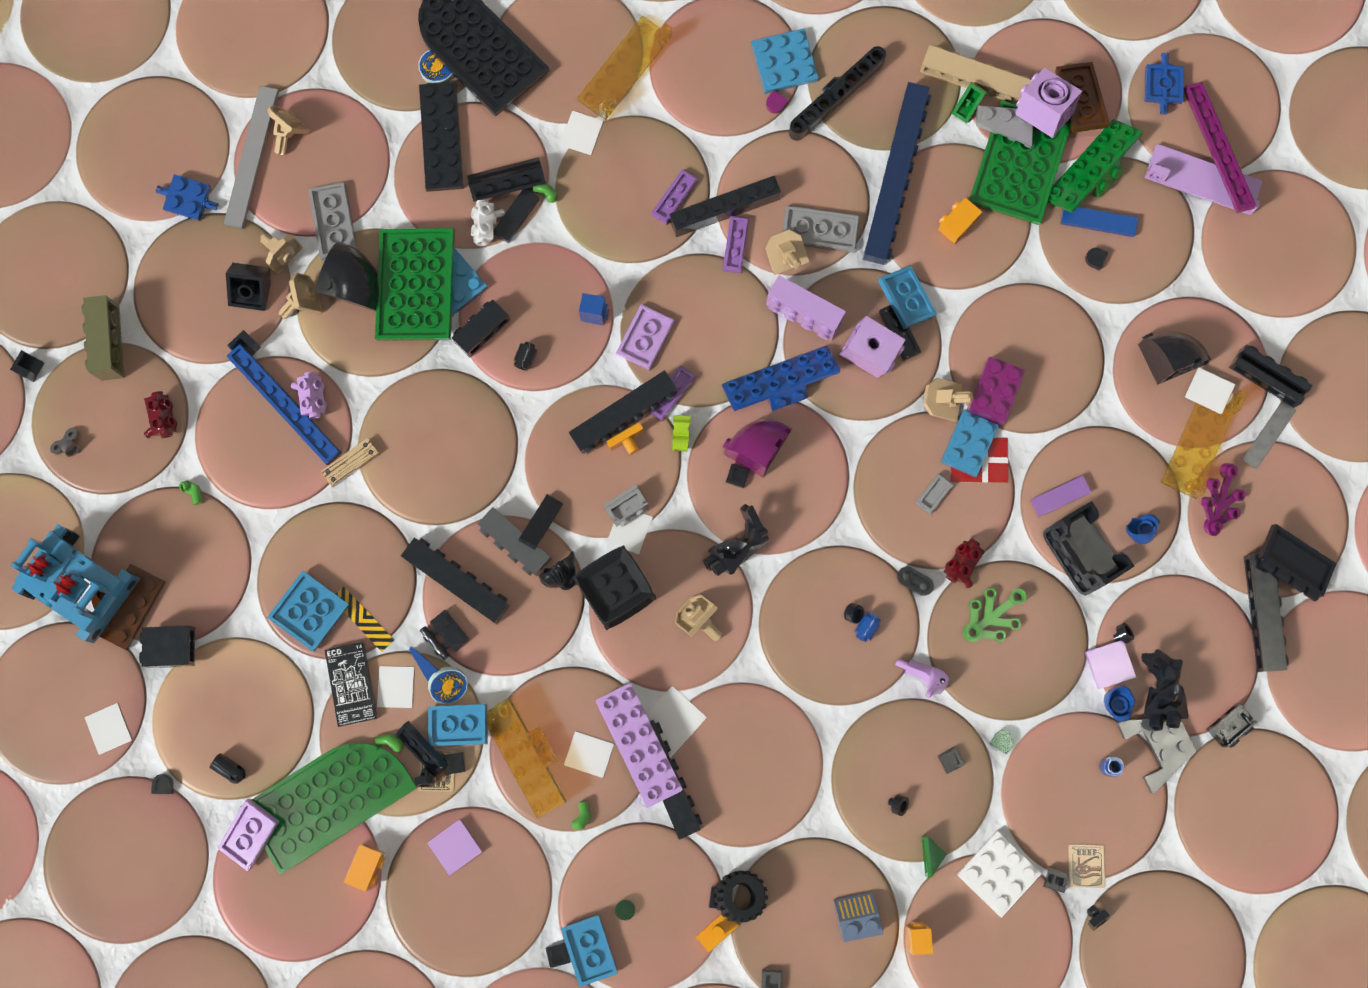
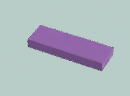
M682 169L651 212V215L667 225L670 221L669 213L678 210L698 179Z
M730 216L723 271L741 274L749 218Z
M680 365L670 378L678 391L675 394L676 397L669 402L663 401L660 404V408L651 414L662 422L696 376Z
M1082 475L1030 501L1038 517H1041L1090 494L1091 491Z

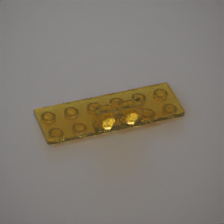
M511 698L505 699L488 710L487 727L536 818H540L566 803L563 793L548 768L558 762L540 727L528 731Z

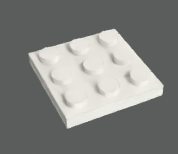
M996 831L956 875L1002 918L1041 873Z

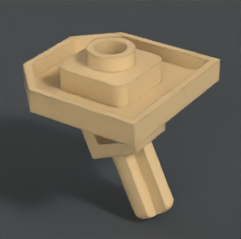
M276 106L268 108L269 116L275 120L273 135H277L275 153L285 155L288 138H292L294 134L308 135L311 130L298 120L293 112Z
M785 230L770 236L765 250L774 275L792 268L799 269L798 266L809 262L801 235L791 230Z
M268 234L260 236V242L269 250L266 263L277 275L303 248L293 235L283 237L280 241Z
M301 273L293 274L289 281L291 292L286 296L288 301L279 310V315L287 319L295 309L315 314L322 313L319 293L315 291L317 285L308 275Z
M936 378L926 385L923 404L931 416L956 422L960 403H971L974 397L972 392H962V384Z
M701 594L689 598L676 612L675 624L692 637L699 629L704 631L715 642L722 636V632L709 619L718 608Z

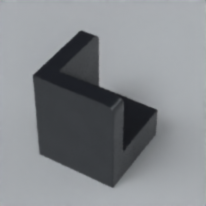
M244 330L227 345L233 350L241 343L252 356L261 348Z
M21 350L10 370L34 382L44 362Z

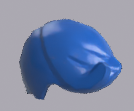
M1145 514L1140 518L1133 517L1130 523L1126 525V532L1138 544L1150 543L1158 533L1160 520L1153 514Z
M1117 686L1107 691L1103 701L1106 710L1117 721L1129 720L1135 703L1131 690L1126 686Z

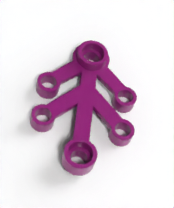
M1224 463L1220 467V475L1224 478L1220 493L1218 492L1220 481L1215 478H1209L1206 486L1210 490L1211 497H1203L1201 500V505L1207 516L1204 522V530L1211 536H1217L1222 530V525L1230 519L1236 520L1240 517V510L1238 508L1231 507L1227 510L1226 514L1221 516L1222 511L1235 501H1243L1245 499V491L1235 489L1227 497L1231 479L1238 474V468L1231 463Z

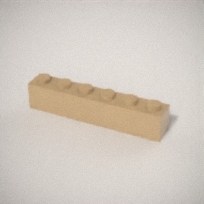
M929 45L920 70L921 73L967 88L973 82L987 92L985 95L1012 104H1017L1022 96L1020 94L1022 88L1026 84L1029 85L1031 83V79L1027 76H1019L1006 69L1001 70L992 64L978 62L975 58H967L957 52L943 50L942 47L936 45Z

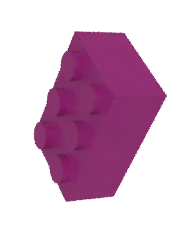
M989 356L985 361L973 393L974 400L969 403L967 412L1002 427L1009 415L1025 369Z

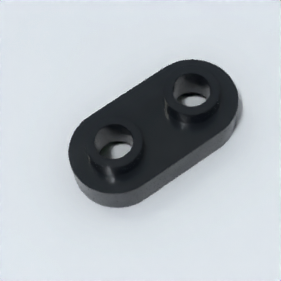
M905 566L897 573L898 582L920 596H927L934 589L932 579L912 567ZM903 574H909L910 579L905 580ZM921 583L926 584V590L920 588Z

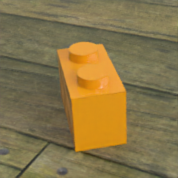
M966 197L961 202L958 200L951 208L953 211L949 215L945 214L939 221L940 226L938 230L954 244L979 219L982 213Z
M364 843L360 844L344 883L363 891H369L370 888H374L378 877H376L377 871L382 869L386 860L384 858L385 852Z
M922 921L910 922V925L905 926L907 950L912 955L933 954L931 928L922 923Z

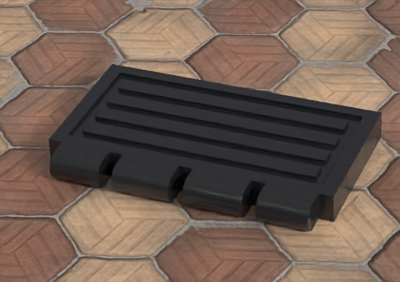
M1278 524L1271 525L1258 556L1261 560L1259 563L1260 567L1270 573L1273 572L1274 576L1285 583L1288 582V585L1300 593L1303 592V595L1314 602L1319 597H1324L1337 564Z

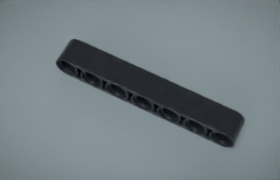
M880 46L873 47L842 75L846 82L847 80H853L855 83L850 84L847 82L844 85L847 93L838 91L842 94L839 95L840 100H835L832 95H825L823 92L790 123V138L795 141L803 139L884 65L885 49ZM873 56H879L881 59L876 60ZM860 68H866L868 71L863 72ZM825 103L828 107L823 108L820 104ZM812 115L815 117V119L810 120L807 118V116ZM799 127L802 131L796 132L793 128Z

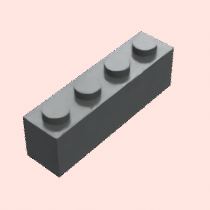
M494 507L479 521L478 525L481 527L479 531L487 538L491 536L495 540L493 544L501 551L505 548L509 552L507 556L515 563L518 561L524 565L522 569L531 576L533 573L537 577L552 560L538 546L534 550L518 541L522 532Z

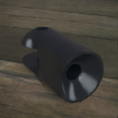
M221 753L214 758L209 767L233 784L240 783L246 776L243 767Z

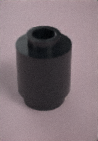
M527 341L524 344L520 343L514 357L515 367L528 371L538 351L535 349L534 344Z

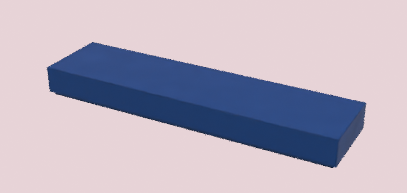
M1077 207L1073 213L1062 209L1060 224L1134 237L1136 235L1138 218Z

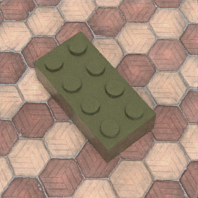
M107 295L83 298L84 304H82L81 309L85 318L83 331L86 334V341H84V349L87 352V360H85L86 370L102 381L124 378L119 305Z

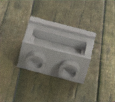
M636 485L603 505L616 527L627 525L631 522L630 518L635 515L641 516L647 511L646 508L649 507L648 502H646Z

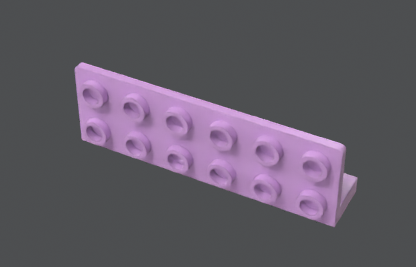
M1159 144L1155 146L1144 177L1145 179L1234 209L1215 164ZM1243 174L1256 207L1242 213L1251 215L1260 204V201L1256 199L1262 181Z
M629 683L595 700L646 807L649 808L681 792L682 787L632 685Z

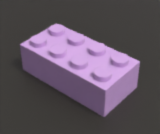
M780 275L767 296L766 305L771 311L784 314V317L791 322L797 321L801 324V327L808 331L813 330L817 332V335L824 340L829 339L832 341L846 313L841 308Z

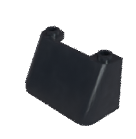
M1092 501L1043 531V538L1077 591L1085 596L1102 588L1135 567L1126 554L1118 553L1114 555L1093 523L1099 519V511Z

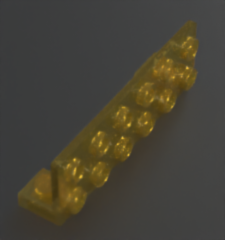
M641 16L579 94L577 100L604 120H607L672 37L671 27L665 23L660 28L646 17Z
M1240 390L1235 394L1231 393L1222 414L1198 403L1195 404L1161 480L1162 484L1194 499L1203 496L1207 487V480L1209 479L1207 477L1233 415L1242 408L1248 394L1247 392Z

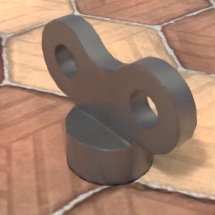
M69 428L65 432L63 439L55 441L51 445L50 451L54 455L64 452L68 457L77 454L79 446L75 440L79 436V431L75 428Z

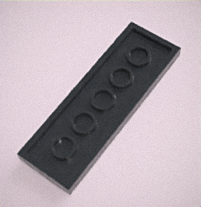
M456 81L419 84L426 191L464 189Z

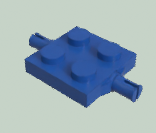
M1162 53L1160 64H1147L1145 67L1144 102L1160 104V114L1166 115L1168 114V104H1182L1184 66L1169 64V53Z
M174 174L168 188L159 185L156 187L158 188L156 193L166 195L163 206L164 211L200 221L202 213L206 208L215 211L218 209V203L209 201L208 195L211 188L209 184Z

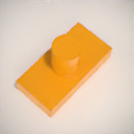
M638 422L606 441L609 449L613 451L619 446L624 445L629 455L634 454L639 448L633 438L644 432L643 427Z
M720 914L696 938L710 952L732 933L739 924L735 921L727 920V917H723Z

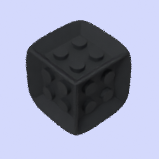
M624 545L601 556L573 577L589 605L604 625L605 630L629 619L657 598L646 577Z

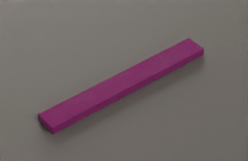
M1203 82L1185 86L1184 93L1236 213L1255 209L1256 203Z

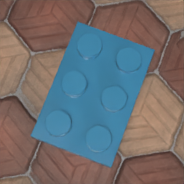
M911 265L878 279L903 329L937 315Z
M963 410L940 463L976 478L999 425Z
M487 704L429 706L428 743L431 746L488 744Z
M599 915L561 928L579 987L618 974Z

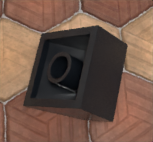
M233 262L225 273L228 306L265 311L271 285L270 267Z

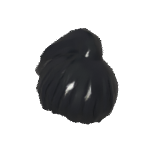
M571 551L566 558L558 561L551 568L544 569V572L539 575L540 581L544 586L560 588L562 590H570L574 587L575 581L573 577L576 575L574 551Z

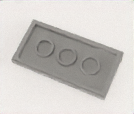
M340 182L308 189L320 259L322 261L325 260L330 249L337 242H343L357 249L346 183Z
M786 205L783 231L791 230L801 235L804 246L855 253L860 215Z

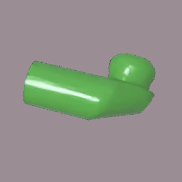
M542 184L533 187V192L544 193L547 196V202H556L557 192L551 185Z
M188 480L182 481L179 484V489L182 492L192 496L193 505L203 503L199 485Z
M394 734L375 737L376 746L387 744L396 753L403 750L402 740Z
M587 801L578 803L580 814L576 820L572 821V828L574 830L584 829L591 819Z

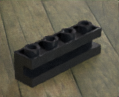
M539 157L467 175L473 202L546 184Z
M1247 344L1239 350L1229 366L1233 371L1293 408L1302 404L1305 399L1304 395L1313 386L1308 383L1306 378L1295 375L1288 367L1277 364L1272 357L1264 356L1256 347L1248 346Z

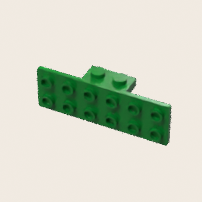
M1113 119L1109 127L1104 128L1053 185L1048 202L1073 213L1092 191L1094 196L1101 198L1122 175L1123 169L1120 159L1142 136V131Z

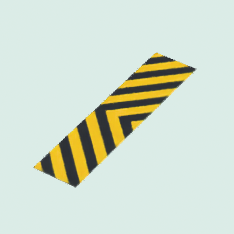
M345 587L336 593L337 596L350 604L344 613L383 652L394 639Z

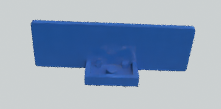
M824 346L723 383L722 388L733 411L767 399L772 411L807 399L805 385L840 373V368L829 348Z

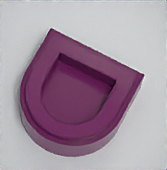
M774 90L766 101V107L771 113H780L788 104V100Z

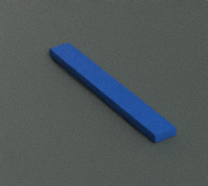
M241 343L227 355L228 359L326 465H329L342 453L309 416L301 415L298 404Z

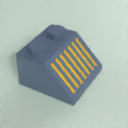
M873 892L834 899L843 942L883 935L880 915Z

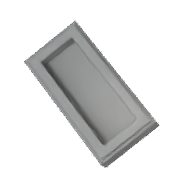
M938 473L915 504L931 515L953 484Z

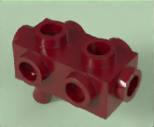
M163 391L153 392L150 397L144 398L150 424L144 435L147 438H150L152 435L161 436V438L172 437V433L177 432V422L173 418L172 413L173 404L169 400L168 395H163Z
M970 539L969 541H963L956 548L955 555L945 565L944 573L949 581L964 583L966 588L973 586L969 576L985 553L979 547V542Z

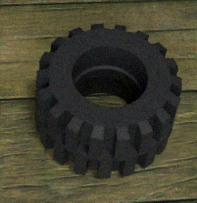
M735 871L722 877V881L718 882V888L714 892L716 894L714 901L718 904L716 906L717 910H720L722 912L721 915L727 917V920L735 921L736 923L749 922L757 919V916H761L763 913L762 910L767 906L765 900H768V895L765 894V891L768 890L767 887L763 886L764 881L757 878V874H752L751 871ZM738 884L746 886L751 895L750 903L744 909L737 908L731 898L732 890Z

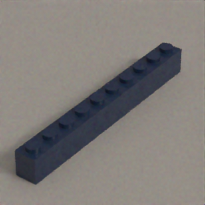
M911 82L907 84L862 260L881 265L885 264L886 259L890 260L892 249L889 247L890 243H894L897 232L894 231V227L899 225L901 214H898L899 207L903 208L906 197L902 195L904 190H908L910 180L907 179V176L913 170L914 163L911 160L912 156L916 157L918 145H915L916 140H920L923 129L920 128L921 122L924 123L927 111H924L925 105L929 106L931 95L928 94L930 87Z

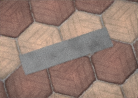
M1281 401L1242 460L1257 469L1296 410Z

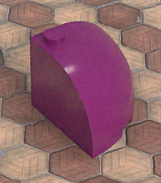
M762 419L753 421L742 427L732 439L728 438L723 445L725 449L724 455L759 476L764 477L792 428L775 420Z

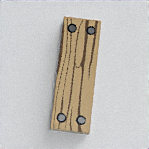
M366 438L324 468L321 473L331 487H334L379 455L370 440Z

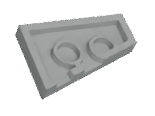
M990 106L977 107V127L994 134L999 133L1008 137L1011 141L1015 142L1016 140L1023 143L1026 147L1031 148L1033 125L1017 116V109Z

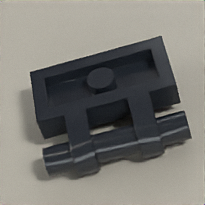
M443 610L430 621L434 626L433 630L429 631L426 626L420 629L424 636L423 639L432 645L436 655H440L443 660L450 656L446 649L451 647L456 652L470 640L446 610ZM437 634H440L445 640L443 644H440L435 638Z

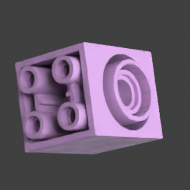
M1044 67L1040 73H1035L1029 85L1026 84L1020 92L1022 96L1016 104L1018 106L1016 115L1053 138L1074 114L1082 91Z
M865 316L857 323L839 355L879 378L882 375L885 376L887 372L893 369L895 365L893 360L896 356H900L905 346H903L905 339Z

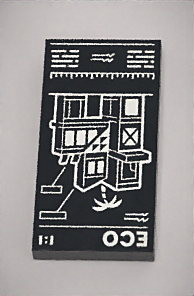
M364 642L325 650L338 727L378 719Z

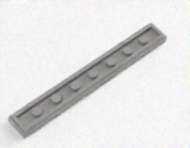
M259 86L224 220L225 226L244 229L272 121L267 110L270 106L276 105L279 94L278 89Z

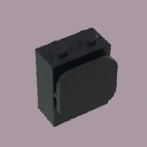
M189 625L142 627V632L139 635V641L142 644V652L139 654L141 667L171 668L195 666V627Z

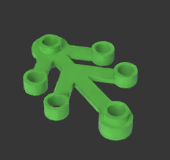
M987 588L984 591V597L986 598L984 619L979 623L978 610L981 608V602L977 599L970 601V622L963 628L964 638L969 642H976L980 638L994 639L996 642H1002L1006 638L1004 631L992 632L983 629L988 625L1009 627L1011 630L1019 629L1021 627L1019 619L1013 618L1010 620L998 617L1013 605H1020L1026 601L1027 596L1022 589L1013 590L1010 593V598L993 611L996 590ZM988 590L993 592L992 597L987 596ZM1015 594L1020 595L1019 601L1014 599ZM973 602H976L978 604L977 609H974L972 607ZM1012 621L1017 622L1018 626L1016 628L1012 627ZM970 629L975 630V636L969 634ZM997 633H1001L1003 635V638L1001 640L997 639Z

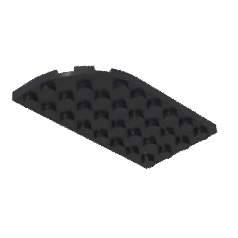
M482 0L422 1L418 13V22L424 43L431 53L495 117L550 71L549 67Z

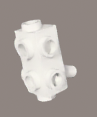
M486 200L476 201V206L472 208L471 218L474 221V225L471 228L473 243H476L478 246H486L493 239V224H496V218L504 216V209L494 211V203H488Z

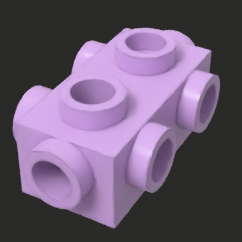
M306 372L304 376L297 378V382H292L291 388L298 390L301 415L309 416L310 419L320 418L321 414H325L327 403L323 397L325 385L321 380V376H316V372Z

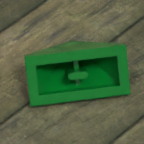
M971 82L952 114L968 123L987 92Z
M921 836L925 876L929 878L934 875L947 854L928 836Z

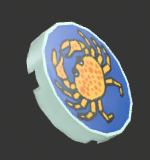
M430 50L421 56L418 63L419 72L426 82L430 84L448 82L453 77V74Z
M452 666L443 667L430 677L428 690L436 702L451 704L464 696L468 682L465 674L459 668Z

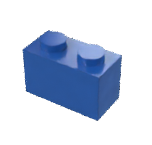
M582 293L579 307L582 322L603 325L604 320H608L609 304H606L605 297Z

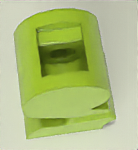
M674 415L672 451L688 452L690 434L688 429L691 424V416Z

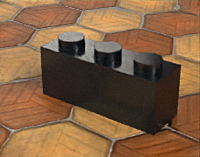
M493 299L490 302L484 303L480 308L481 311L476 315L470 316L467 324L462 328L459 327L453 333L452 340L469 358L510 321L509 315Z

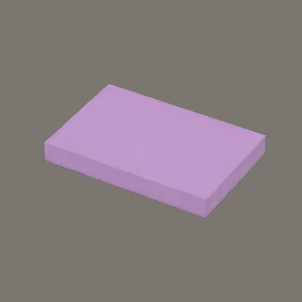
M641 304L616 351V355L650 371L675 320Z
M250 798L246 799L218 849L246 871H249L257 861L277 827L279 820Z

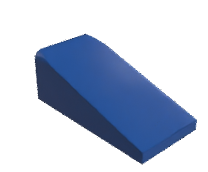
M411 646L409 648L427 681H429L432 674L440 671L414 647Z

